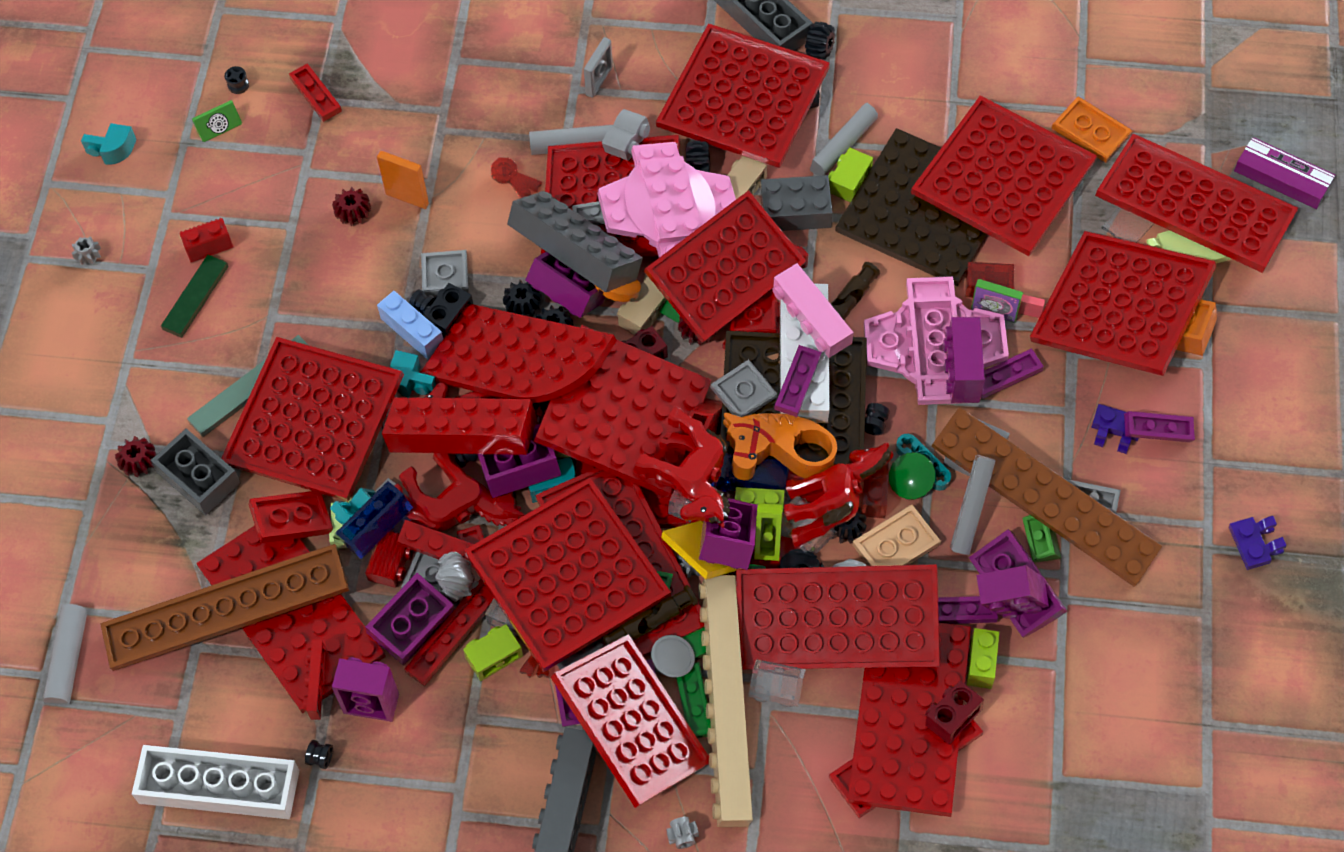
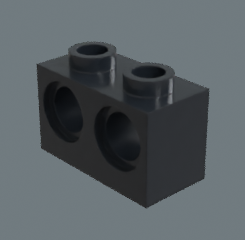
M448 283L444 289L437 293L436 300L425 309L423 316L442 331L444 338L448 335L449 330L466 305L473 304L472 295Z

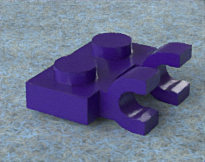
M1098 404L1091 428L1098 430L1094 445L1103 447L1107 433L1121 436L1117 452L1126 454L1131 440L1138 441L1139 438L1125 437V411Z
M1274 516L1264 518L1258 523L1255 522L1253 517L1229 524V530L1247 570L1270 564L1272 561L1270 556L1284 553L1283 548H1286L1287 545L1283 537L1265 545L1261 536L1262 534L1274 532L1273 527L1277 525Z

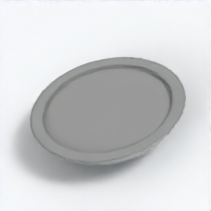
M666 635L659 638L652 647L651 658L653 664L662 674L669 677H681L693 668L695 654L691 645L685 639L676 635Z

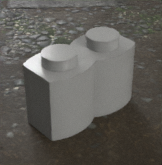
M623 109L602 141L605 152L625 160L631 159L632 146L639 145L649 135L650 125L647 117Z

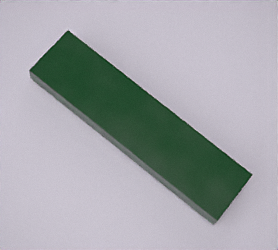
M210 255L206 256L161 324L162 330L181 338L184 336L229 267L227 262Z

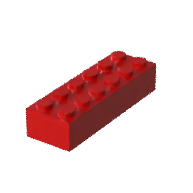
M394 398L382 435L390 453L527 455L537 416L531 399Z

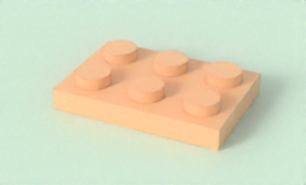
M910 505L855 539L852 546L868 566L909 565L940 546L941 540L915 507Z

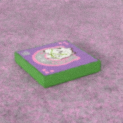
M978 279L971 310L978 308L1003 314L1004 320L1015 323L1023 292Z

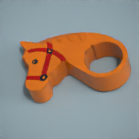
M724 413L725 419L723 424L728 429L726 441L730 442L734 450L731 470L737 479L745 481L751 479L755 474L756 465L761 464L768 456H773L793 473L805 479L823 472L834 465L837 453V442L834 436L821 425L809 419L788 414L764 413L739 417L730 413ZM814 443L823 447L829 456L819 462L806 461L798 456L794 446L797 444Z

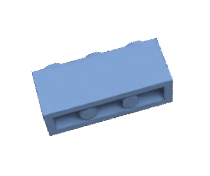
M395 291L391 292L377 304L381 320L429 360L443 341L442 331Z

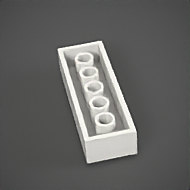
M815 284L828 300V284ZM782 299L780 300V391L798 346L801 345L819 351L812 336L804 333L799 320L789 314L786 304ZM824 352L821 354L820 361L798 414V417L809 419L815 423H828L829 358Z
M143 745L132 795L139 804L290 819L300 770L295 760Z

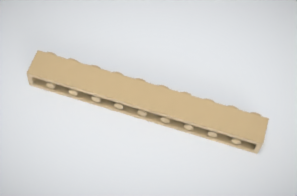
M742 156L740 160L737 159L733 163L731 171L726 176L730 177L736 199L748 190L754 195L761 186V179L767 178L766 164ZM645 275L641 284L638 298L635 300L631 298L629 302L622 304L617 312L619 326L634 335L639 330L647 329L654 324L661 315L659 311L667 300L647 275Z
M720 575L707 580L704 579L698 587L699 599H703V607L700 608V622H704L705 631H702L701 634L702 646H706V655L703 656V669L707 670L708 679H705L704 682L705 694H709V703L706 704V717L711 721V728H708L707 738L708 743L712 744L713 752L709 754V766L714 768V778H711V793L715 794L716 803H713L712 815L713 819H717V827H748L753 818L735 575Z

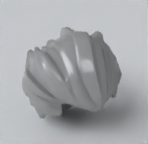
M449 552L440 557L438 560L439 570L436 573V580L440 585L439 592L444 597L455 602L464 596H471V590L477 587L479 582L474 581L475 576L471 573L472 564L470 561L464 559L458 552Z

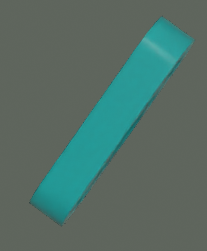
M911 434L899 436L896 443L898 455L901 456L912 452L925 455L935 467V474L938 477L944 476V481H936L932 488L937 491L948 488L951 480L950 471L915 436ZM903 443H905L906 445L910 443L911 449L908 447L902 448Z

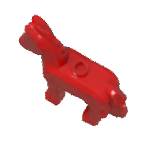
M433 454L434 461L452 483L437 498L428 496L420 490L416 480L417 471L412 466L399 475V479L407 490L409 498L403 493L399 483L384 493L385 499L397 506L411 522L436 531H445L457 523L463 524L471 518V514L476 512L481 517H484L488 523L493 522L496 526L508 525L525 515L520 512L521 507L516 505L513 492L492 498L490 491L467 475L462 468L456 465L454 454Z

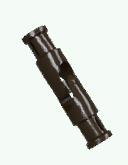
M870 262L863 264L861 271L850 279L837 298L831 303L843 320L846 319L851 310L869 290L871 282L880 275V270Z
M688 585L684 586V590L672 597L668 596L660 601V603L604 635L602 639L607 646L628 634L633 641L660 624L680 615V611L691 605L696 606L698 601L695 594ZM641 620H643L646 625L638 627Z

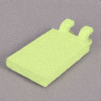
M1170 230L1158 233L1156 238H1150L1146 241L1148 246L1216 261V264L1231 260L1229 257Z

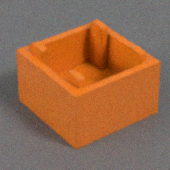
M1200 299L1176 350L1203 356L1217 321L1216 302Z

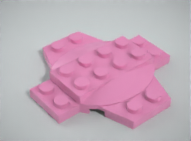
M676 142L632 146L631 152L635 168L629 176L599 188L597 193L607 233L634 238L637 235L644 236L649 240L650 245L657 248L659 257L736 200L729 176L696 170L684 162L683 156L679 155Z
M953 277L907 278L908 299L902 303V307L897 312L893 313L890 311L864 320V336L867 338V365L900 373L910 382L914 383L917 391L918 405L957 404L951 403L950 394H946L948 373H945L944 364L945 359H947V352L943 351L946 326H950L951 317H980L984 368L1008 360L1009 353L1004 315L974 308V310L967 309L962 304L963 301L955 297Z

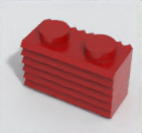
M221 217L219 220H211V222L202 223L201 226L198 225L179 233L190 263L205 258L207 255L211 256L234 248L224 220Z
M384 529L381 530L365 572L368 581L396 588L398 581L403 580L406 570L404 565L406 560L411 559L413 550L396 544L399 537L398 533Z

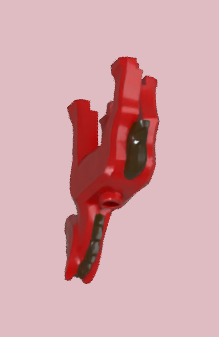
M675 406L669 414L668 425L674 428H681L689 435L668 432L660 440V447L666 450L672 448L685 449L691 453L683 460L679 467L642 453L635 463V473H639L640 477L644 479H658L665 485L675 489L682 497L692 501L680 510L682 519L686 521L700 520L710 522L711 524L716 522L724 528V520L728 519L730 513L729 500L723 497V492L711 486V483H716L721 475L727 445L721 435H716L715 431H711L709 428L705 430L701 421L690 417L682 409Z
M888 442L877 448L852 451L849 455L851 461L849 464L833 465L827 470L803 480L795 481L791 479L786 481V490L790 498H796V505H784V514L787 521L794 519L797 522L804 519H816L810 524L792 529L791 537L796 548L817 537L826 535L830 529L849 521L856 515L859 507V494L862 493L861 483L872 476L877 470L883 468L894 456L893 452L888 449Z

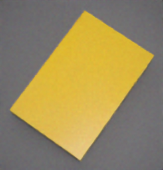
M702 521L662 532L661 538L705 580L736 571V569L727 565L712 564L699 560L703 528Z

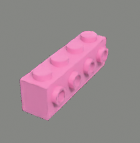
M798 263L774 277V295L778 300H783L789 314L799 320L802 330L805 334L812 336L820 352H824L830 358L852 344L854 332Z

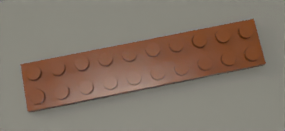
M960 407L931 446L969 473H971L975 455L996 460L989 483L990 488L1133 587L1138 584L1162 548L1156 541Z
M333 544L100 623L110 669L115 671L348 592L349 587L337 545Z

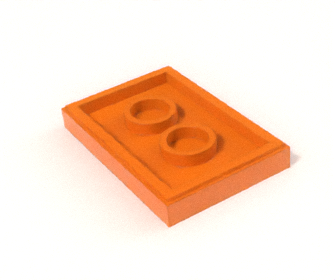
M1079 96L1058 117L1051 128L1081 148L1097 155V158L1105 163L1125 143L1133 131Z
M380 151L377 155V160L386 195L426 209L429 201L421 165Z

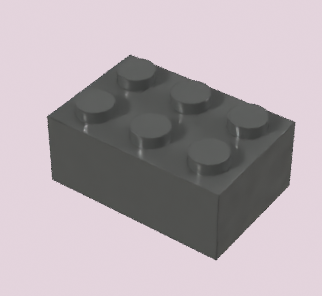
M828 175L761 179V206L781 231L831 228L833 213Z
M188 429L183 430L151 459L156 472L205 516L240 484L236 471Z

